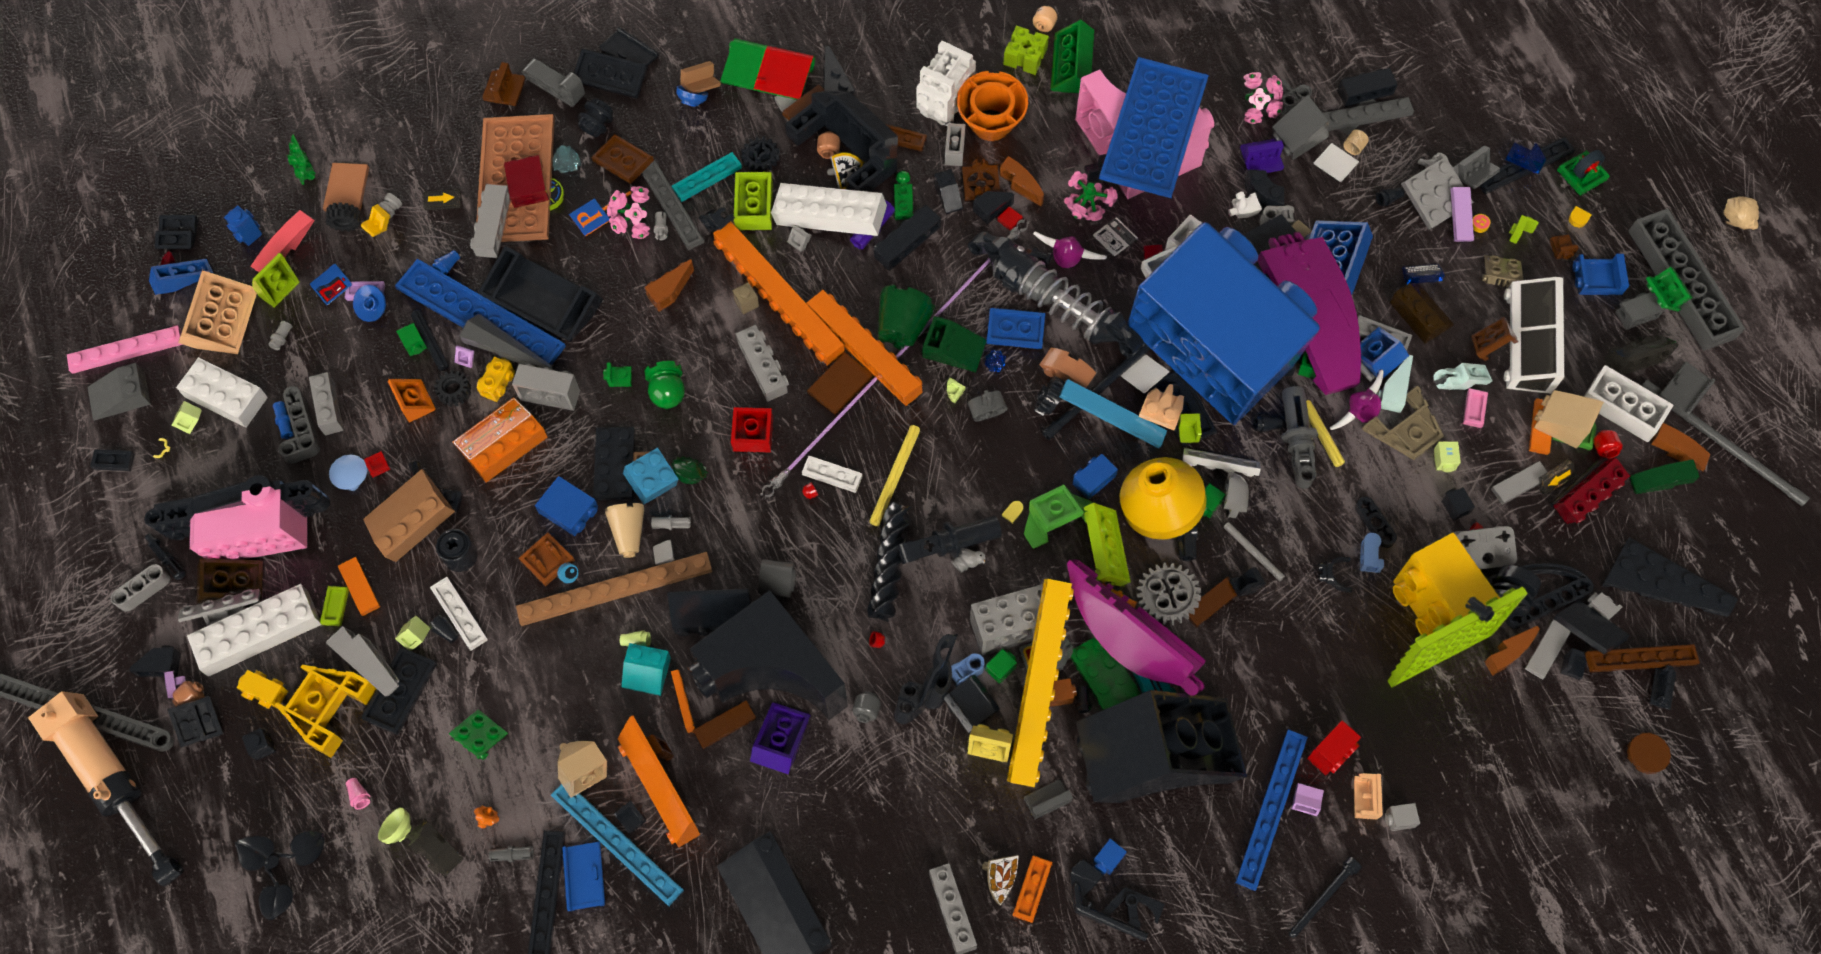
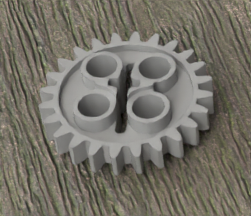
M1164 563L1163 568L1156 565L1155 571L1149 568V575L1143 573L1144 580L1139 579L1140 586L1137 587V592L1139 593L1137 594V600L1140 601L1138 606L1143 607L1151 616H1155L1156 620L1163 619V625L1166 624L1167 620H1170L1171 624L1174 625V620L1176 619L1179 623H1182V617L1188 620L1189 613L1194 615V608L1199 607L1197 602L1201 601V595H1199L1201 588L1197 587L1199 586V581H1193L1195 579L1194 574L1188 576L1189 569L1182 571V565L1177 569L1174 568V563L1170 567H1167L1166 563ZM1161 579L1165 580L1168 593H1165L1166 588ZM1177 580L1179 583L1171 584L1169 581ZM1157 586L1160 590L1153 591L1151 588ZM1169 594H1172V602L1177 608H1173ZM1182 596L1185 597L1186 600L1179 601L1177 598ZM1161 603H1165L1168 605V607L1161 608L1158 605Z

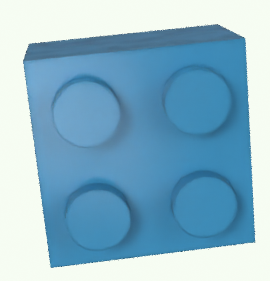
M658 448L626 465L623 471L624 476L643 505L674 488L679 480Z

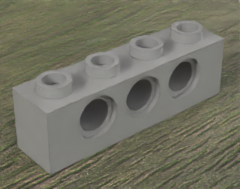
M950 864L929 870V876L955 954H963L975 950L977 944Z

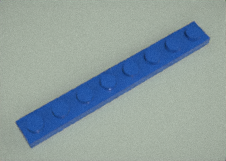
M1289 729L1286 732L1235 882L1254 891L1257 890L1308 738Z

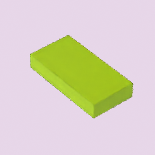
M327 587L320 620L321 625L342 626L349 593L348 587Z

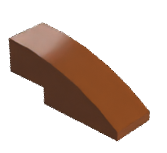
M1008 156L1000 167V176L1012 182L1011 190L1042 206L1044 193L1037 181L1021 164Z
M1662 423L1651 445L1667 451V456L1680 462L1693 459L1696 468L1701 471L1705 470L1710 457V453L1695 440L1665 423Z
M1538 626L1504 640L1497 647L1500 652L1489 656L1484 661L1492 676L1511 665L1530 646L1540 629Z

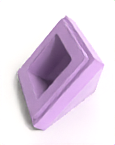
M457 345L454 363L472 368L474 350Z

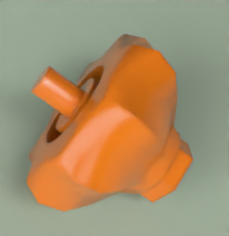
M482 805L474 810L478 827L480 828L492 826L499 821L498 812L493 810L492 807Z

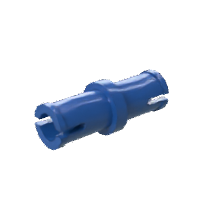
M281 401L275 402L272 405L276 416L275 423L279 427L281 438L289 439L293 437V432L285 403Z

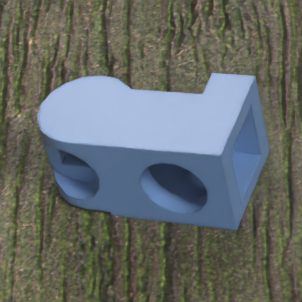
M1376 533L1367 534L1361 542L1360 571L1380 573L1384 568V560L1379 559V546L1382 541Z

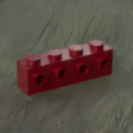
M1617 458L1605 460L1553 506L1566 524L1574 522L1578 524L1586 518L1585 515L1588 512L1596 510L1601 501L1610 498L1612 491L1624 486V481L1630 475Z

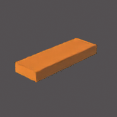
M1536 398L1534 401L1529 451L1548 455L1550 453L1552 436L1534 428L1537 422L1534 418L1539 410L1542 411L1544 407L1541 405L1543 399Z
M354 557L338 565L360 614L364 616L380 608L358 559Z
M678 670L671 671L676 694L685 728L690 733L693 732L695 726L681 674Z
M1032 856L1012 916L1033 923L1052 865L1051 861Z

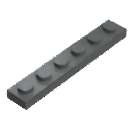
M1409 97L1325 112L1323 115L1329 121V131L1412 116L1414 110Z

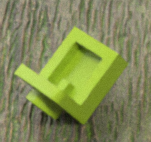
M1521 215L1517 224L1513 223L1509 231L1512 234L1509 241L1516 244L1523 230L1533 233L1539 222L1531 217Z

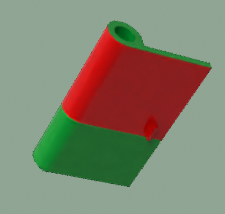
M735 38L729 44L730 52L720 82L798 100L802 97L809 73L813 72L815 56Z

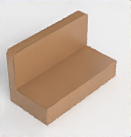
M711 61L681 69L680 85L690 93L696 94L719 87L721 82L713 76L714 64Z

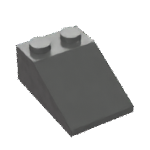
M137 363L116 368L87 387L94 421L151 404L145 372Z

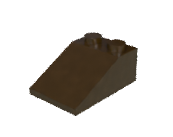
M200 558L197 565L196 603H203L207 600L214 601L226 595L240 594L249 589H259L261 592L259 599H262L263 561Z

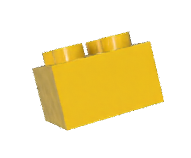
M1454 532L1414 553L1393 581L1395 583L1393 593L1396 599L1404 607L1410 605L1418 617L1415 623L1421 635L1426 633L1428 636L1434 633L1433 630L1442 624L1445 626L1451 624L1450 621L1459 615H1462V617L1467 616L1470 610L1465 605L1471 597H1476L1484 605L1494 597L1500 599Z

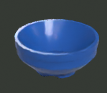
M681 85L677 86L676 93L683 104L696 107L707 100L708 93L706 91L694 94L688 92Z

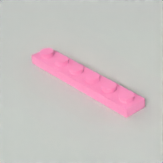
M177 325L67 354L69 371L73 374L183 345L178 343L182 333L181 328Z

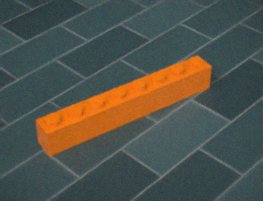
M822 290L806 303L844 344V347L905 406L923 393L920 378L916 375L913 376L905 364L897 361L894 353L888 352L880 340L876 341L872 333L867 328L864 329L856 317H851L847 309L836 302L833 295L827 294Z

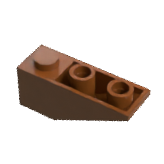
M691 259L687 262H682L674 270L666 272L661 278L651 281L644 287L647 297L659 312L675 302L692 275L694 267Z

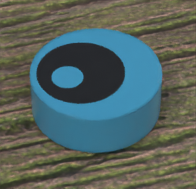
M571 563L562 564L557 572L558 578L564 583L574 582L578 577L577 567Z

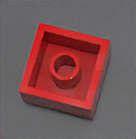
M734 407L731 433L733 451L771 452L772 408Z
M1342 720L1307 759L1325 776L1330 771L1334 774L1360 746L1357 742L1361 737Z

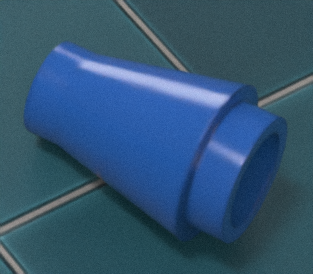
M452 250L450 253L435 259L432 266L441 273L447 274L460 259V256L456 251Z

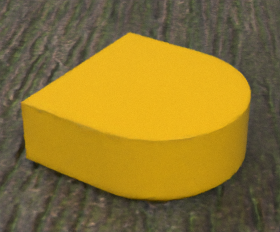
M1575 206L1569 216V222L1574 227H1583L1592 214Z

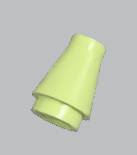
M645 630L621 634L620 645L629 646V643L650 647L651 635Z

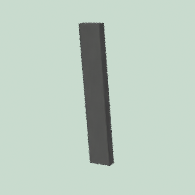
M654 160L641 174L689 251L703 244L704 239Z

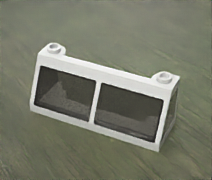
M1550 277L1515 281L1504 292V299L1510 304V327L1519 341L1516 344L1510 341V367L1504 373L1506 389L1551 394L1564 378L1563 278Z

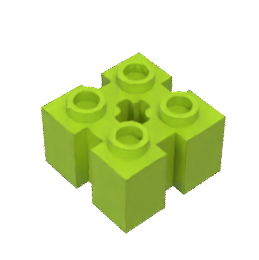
M1016 26L1011 42L1008 43L1004 51L1003 65L1015 69L1017 66H1021L1024 72L1036 75L1041 59H1043L1047 51L1049 36L1035 32V35L1029 34V29Z

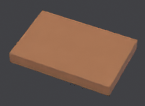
M332 163L323 205L325 212L328 205L338 204L339 202H342V204L348 203L349 206L352 204L361 211L369 172L368 164Z

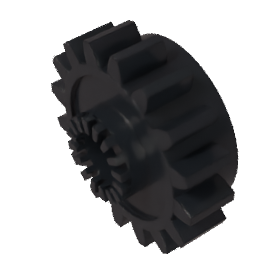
M1054 376L1047 385L1044 384L1041 391H1039L1036 397L1038 399L1034 407L1036 413L1041 416L1044 414L1049 415L1056 408L1061 400L1059 396L1064 384L1062 379Z

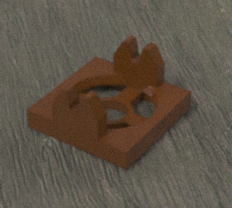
M975 159L971 167H962L965 201L974 200L978 195H982L986 191L1000 192L997 165H988V161L982 159V162L979 163L978 159ZM977 173L978 178L975 181H968L972 174ZM983 173L990 174L994 180H987L983 177ZM982 180L986 183V186L981 188L976 183ZM970 187H975V191H972Z
M1505 317L1471 336L1476 354L1484 361L1489 359L1488 354L1512 341L1514 344L1519 342ZM1503 332H1505L1504 336H1502V337H1500V338H1498V339L1496 340V338H1497L1500 334H1502ZM1486 342H1490V344L1486 345L1485 347L1482 346Z

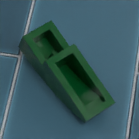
M1692 459L1630 475L1629 478L1635 494L1672 489L1676 485L1694 483L1700 476Z

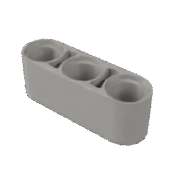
M151 565L116 589L111 595V602L122 611H131L164 588L170 582V574L160 565Z

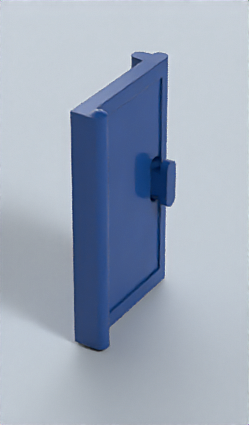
M600 842L571 847L563 846L567 911L604 906L605 897Z

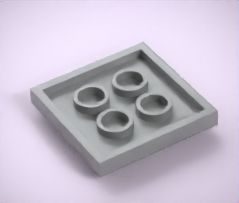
M1447 157L1442 158L1401 183L1428 230L1452 216L1451 188L1464 187Z

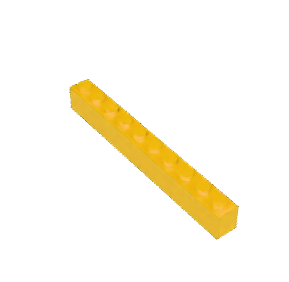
M1044 579L1007 781L1010 783L1035 787V782L1038 783L1040 778L1038 765L1039 762H1042L1044 750L1041 749L1043 742L1047 739L1048 731L1045 727L1046 722H1049L1051 718L1049 706L1050 701H1053L1055 696L1053 684L1054 681H1057L1059 669L1056 668L1057 662L1062 657V649H1060L1061 640L1064 641L1066 636L1064 624L1070 615L1068 602L1072 600L1074 589L1071 588V583Z

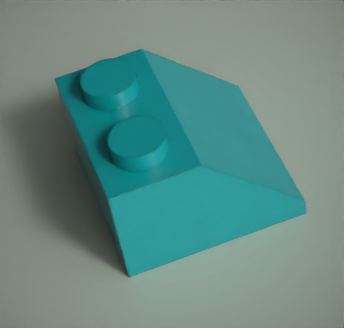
M629 643L624 659L621 687L661 696L671 661L669 652Z

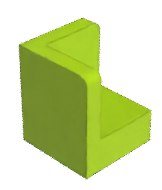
M1181 414L1178 421L1180 442H1199L1202 435L1200 414Z

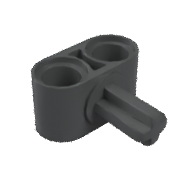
M1281 80L1284 94L1281 100L1283 102L1281 113L1286 115L1307 95L1311 97L1312 89L1308 85H1300L1293 89L1286 80Z
M985 390L983 395L973 398L968 402V407L976 422L1000 415L1008 409L1000 391L988 392V390Z

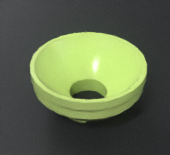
M404 808L394 810L381 825L378 839L385 844L404 840L411 830L409 813Z

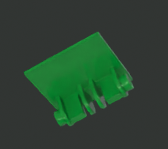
M293 134L289 143L290 154L288 155V162L290 165H293L296 178H299L301 184L304 185V180H313L316 173L305 151L301 150Z
M480 710L475 711L449 732V735L455 741H458L469 752L476 755L477 759L482 760L487 758V751L508 734Z

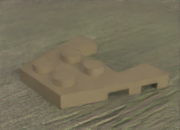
M1419 386L1408 392L1406 396V401L1416 412L1392 430H1389L1377 417L1373 418L1362 428L1366 433L1413 460L1417 459L1444 437L1434 415L1432 416L1428 409L1429 405L1426 399L1424 400L1421 395L1422 391Z

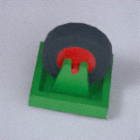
M1586 150L1560 165L1557 169L1580 196L1607 181L1610 177L1601 166L1605 156L1600 150H1595L1591 153Z

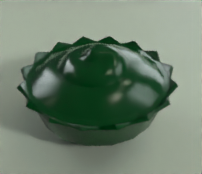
M682 456L673 460V471L681 482L696 484L707 477L706 467L703 466V463L698 462L697 459Z

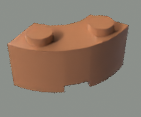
M1050 348L1039 364L1047 376H1057L1064 383L1069 379L1084 388H1087L1096 374L1083 360L1079 358L1077 361L1069 356V352L1058 348Z

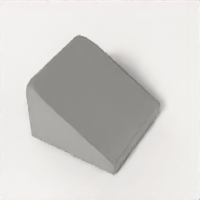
M671 540L653 546L655 565L675 561Z

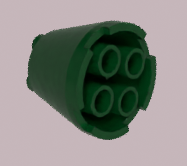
M889 285L882 289L880 295L878 339L883 342L892 343L895 348L903 350L904 347L914 345L931 318L935 305L931 303L932 299L928 295L909 287L908 290L896 289L895 285Z

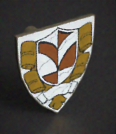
M1019 855L988 860V862H984L982 865V869L988 871V885L991 895L1000 906L1013 887L1017 874Z

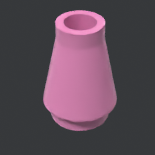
M357 778L349 779L345 785L348 790L350 805L357 810L365 808L370 803L369 793L359 783Z

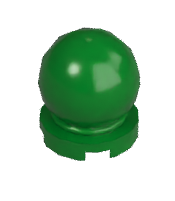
M675 361L657 362V366L651 369L649 366L646 367L644 370L645 379L649 382L648 395L652 403L659 408L670 409L682 402L685 396V385L680 378L682 376L681 365H675Z

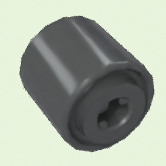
M762 559L758 594L764 595L770 590L774 596L790 598L792 592H794L796 582L794 563Z

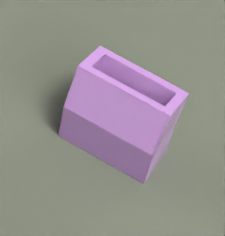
M1298 783L1294 793L1292 809L1318 816L1321 810L1324 790Z

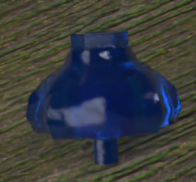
M991 350L985 356V366L988 367L990 372H1000L1005 367L1006 357L1002 354L1001 350Z

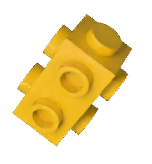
M494 357L487 364L485 374L477 382V390L482 397L498 402L499 398L505 394L506 386L509 381H512L515 374L511 362L505 358L499 359Z
M247 670L238 681L237 688L242 692L241 696L251 701L255 698L259 700L258 704L268 709L271 706L277 708L276 702L281 704L288 693V690L283 687L284 683L275 678L272 681L266 679L267 675L258 670L255 673Z

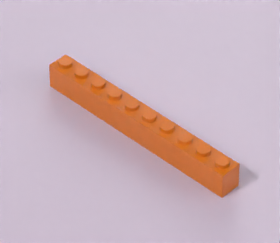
M729 222L721 230L713 233L715 240L713 242L716 248L723 250L729 262L733 261L738 272L741 275L744 274L749 284L758 289L759 295L769 301L770 307L775 312L778 311L781 314L780 316L786 324L789 323L792 326L795 335L803 338L806 347L813 349L815 356L820 362L823 361L828 366L845 353L844 344L732 222Z

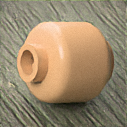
M1041 6L1033 17V25L1041 32L1052 30L1057 21L1056 11L1049 6Z

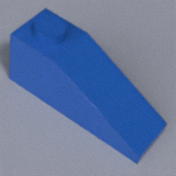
M207 259L151 267L149 282L155 295L170 293L199 281L202 270L213 273Z

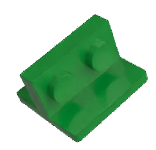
M1669 267L1656 277L1648 276L1646 278L1648 282L1647 287L1652 293L1656 294L1658 297L1657 303L1661 308L1678 312L1681 310L1680 306L1693 298L1673 267Z

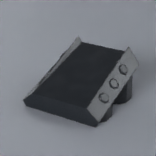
M976 675L970 676L969 679L948 693L944 698L950 712L957 716L960 724L968 733L971 732L973 726L982 724L1000 710Z

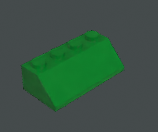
M1082 20L1055 33L1051 78L1052 91L1079 93L1081 78L1092 73L1094 29Z

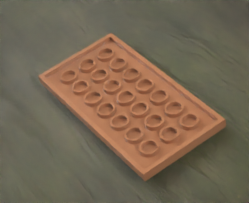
M553 114L483 118L476 222L478 221V207H481L482 203L481 193L485 190L486 184L508 187L504 167L505 162L539 155L543 164L545 186L549 195L548 201L517 208L513 207L510 200L501 242L549 239L555 121Z

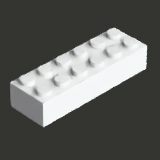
M781 183L771 215L776 225L798 226L799 228L878 236L887 204L882 193Z
M299 584L187 635L199 670L209 677L321 624L309 592L302 584Z

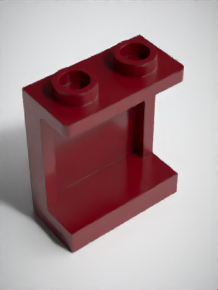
M539 155L504 163L509 197L514 208L549 200L543 175V164Z

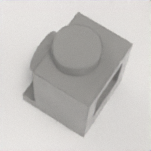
M1595 592L1587 600L1590 603L1587 606L1608 620L1622 608L1620 604L1616 606L1613 600L1602 592L1599 595Z

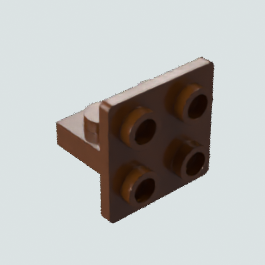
M501 62L500 68L496 71L493 70L490 74L482 97L483 100L516 106L525 82V76L512 74L509 64Z

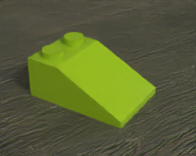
M278 253L253 278L252 288L260 298L275 308L300 281L283 255Z

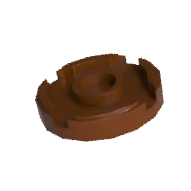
M1642 733L1635 736L1628 744V759L1640 772L1656 774L1664 770L1670 763V748L1658 735Z

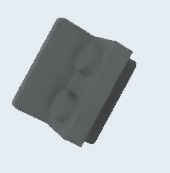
M1485 145L1453 167L1460 181L1474 189L1500 172L1498 166L1490 163V148Z

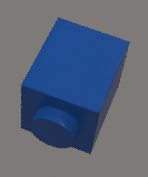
M1109 839L1093 861L1096 864L1095 868L1103 874L1107 873L1110 875L1124 858L1127 851Z

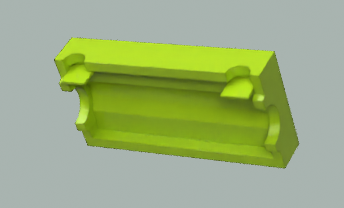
M1096 503L1085 506L1084 510L1087 512L1084 513L1085 522H1087L1096 567L1095 572L1098 574L1096 579L1102 583L1111 581L1113 586L1120 587L1131 583L1116 510Z

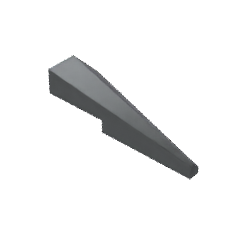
M480 314L467 320L460 334L463 343L497 353L501 358L523 365L531 364L537 368L548 367L553 369L549 363Z

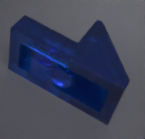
M1514 143L1505 160L1539 174L1546 158L1537 143L1533 145L1531 150Z

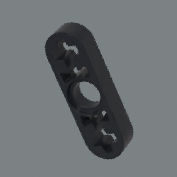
M1360 498L1355 505L1356 512L1369 531L1380 536L1382 541L1380 546L1384 548L1392 547L1397 540L1396 532L1371 498ZM1362 504H1363V505H1368V506H1369L1368 509H1366V508H1363V509H1362V508H1361ZM1371 519H1379L1381 526L1376 527L1372 525ZM1384 536H1386V537L1390 536L1391 539H1390V540H1388V539H1387V540H1384L1383 537H1384Z

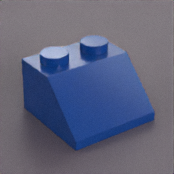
M1378 327L1360 342L1361 362L1375 377L1378 376L1380 370H1383L1384 378L1409 357L1401 341L1381 327Z

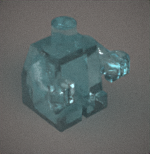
M562 145L557 148L553 156L554 171L560 170V173L568 172V170H578L577 166H581V162L576 151L571 146L566 147Z

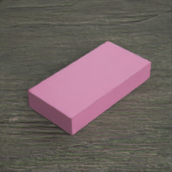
M1469 388L1463 424L1478 428L1483 427L1488 392Z

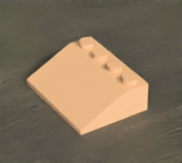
M202 270L178 343L196 349L238 354L257 293L250 285Z

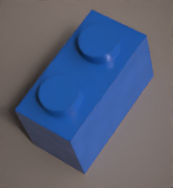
M1103 454L1093 457L1088 462L1087 467L1084 469L1080 468L1074 474L1073 485L1088 500L1117 475L1118 469Z

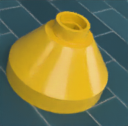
M1155 458L1141 463L1127 475L1120 491V504L1126 521L1136 532L1152 539H1171L1187 533L1200 521L1206 508V491L1201 476L1191 465L1175 458Z

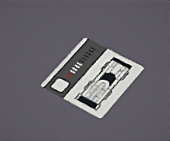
M1117 217L1093 234L1113 256L1119 254L1138 239Z

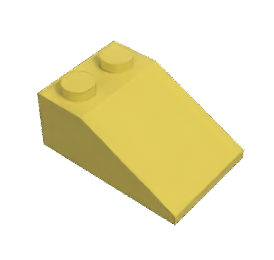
M982 724L973 726L969 737L968 754L1007 763L1013 734H1010L1005 729L991 730L990 727Z

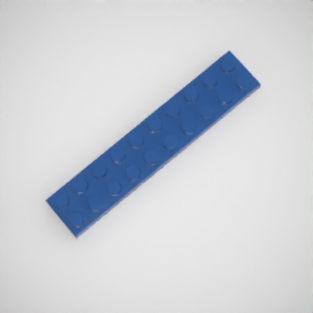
M419 259L413 263L395 285L396 289L462 328H464L467 320L478 314L482 315L550 365L554 363L566 347L565 343Z

